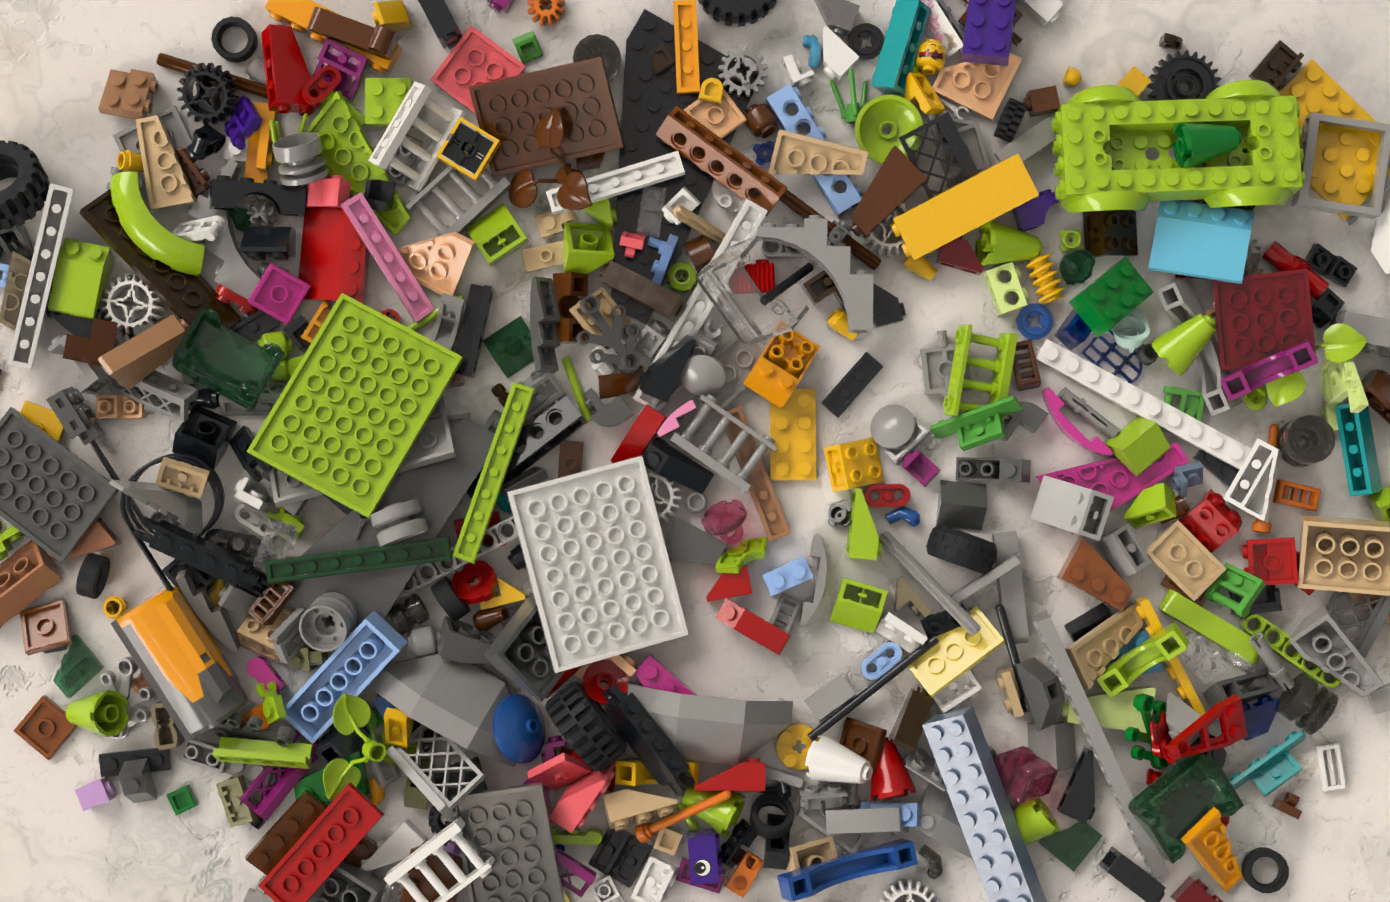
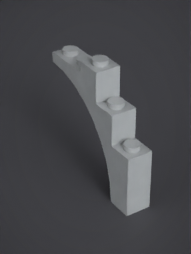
M229 159L228 163L225 162L222 165L219 174L230 176L231 180L237 181L243 166ZM209 188L208 198L200 194L197 198L195 197L197 203L189 205L190 212L188 214L196 219L221 216L226 221L225 227L218 231V236L214 241L204 239L202 243L205 245V250L225 260L223 264L217 267L214 276H216L214 281L249 299L261 277L250 267L240 252L234 235L231 218L232 211L209 209Z
M809 215V218H804V227H799V224H786L785 227H776V224L765 223L762 224V227H758L757 240L776 242L792 247L809 256L824 269L842 297L847 313L848 333H872L874 274H868V271L864 270L854 271V274H850L851 246H845V243H832L831 246H827L828 219L823 218L822 215Z

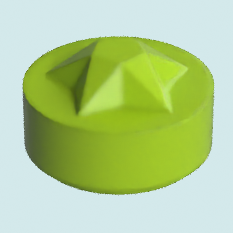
M1259 387L1245 394V404L1251 410L1263 409L1268 404L1266 390Z

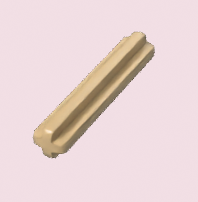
M677 205L672 211L675 218L720 246L726 235L724 232L682 205Z

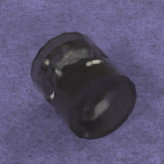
M417 593L405 599L404 604L398 603L394 605L389 613L394 626L401 635L412 630L414 624L420 625L431 619L426 606ZM411 610L414 615L410 616L408 611Z

